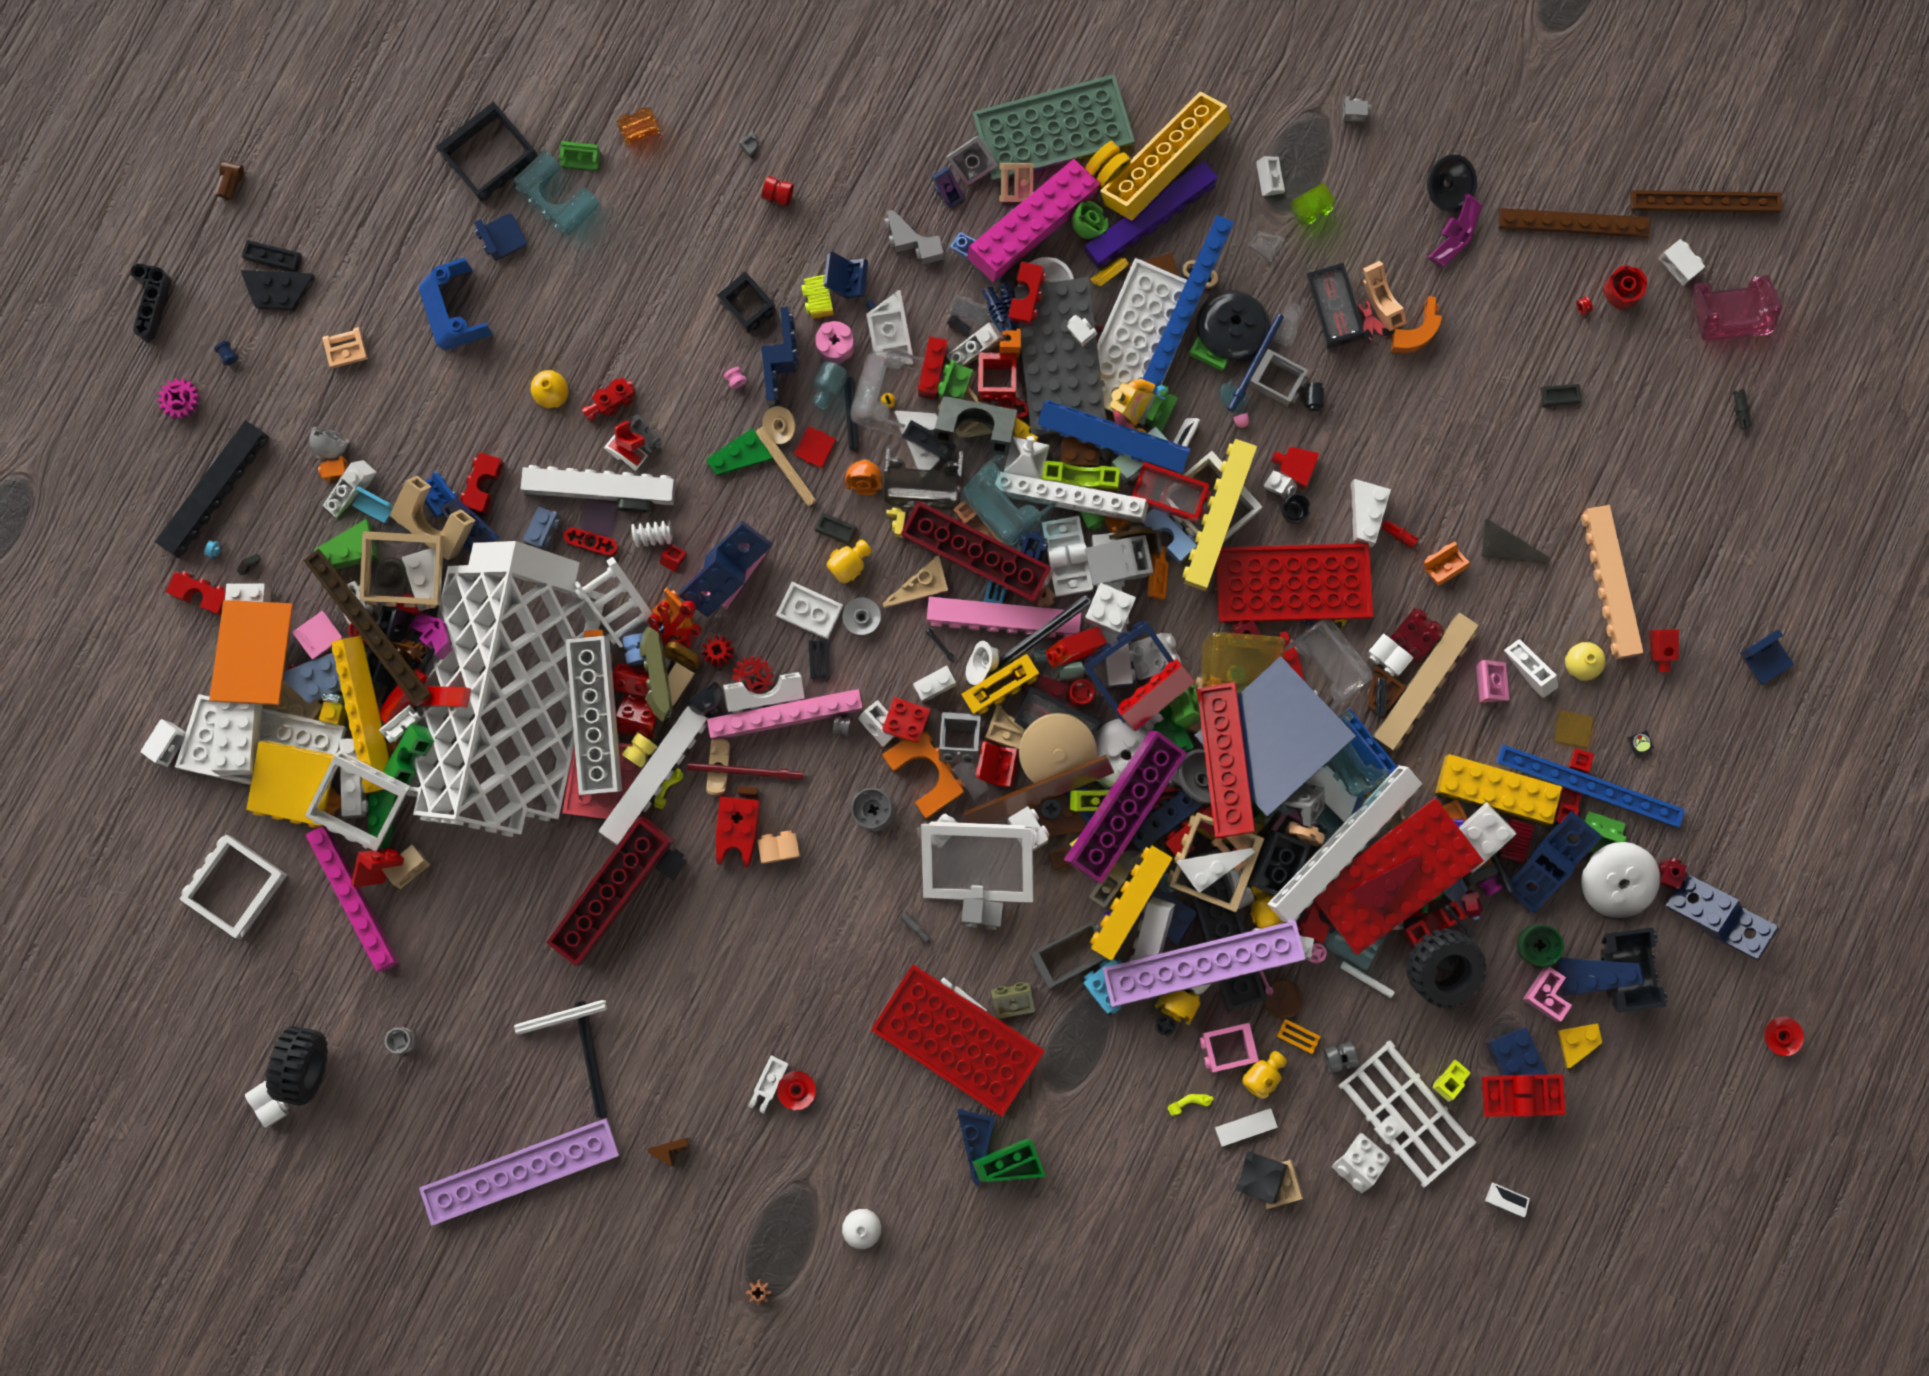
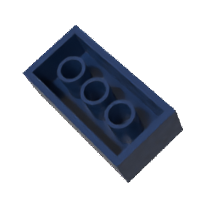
M1520 1027L1486 1042L1500 1076L1548 1075L1526 1027Z

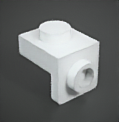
M1273 470L1264 487L1271 492L1281 495L1285 500L1290 495L1295 494L1297 485L1291 477Z

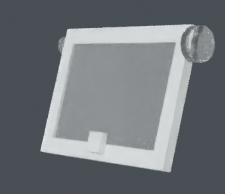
M951 822L922 823L921 827H918L917 838L922 839L923 898H972L1011 902L1034 901L1033 847L1039 846V827Z

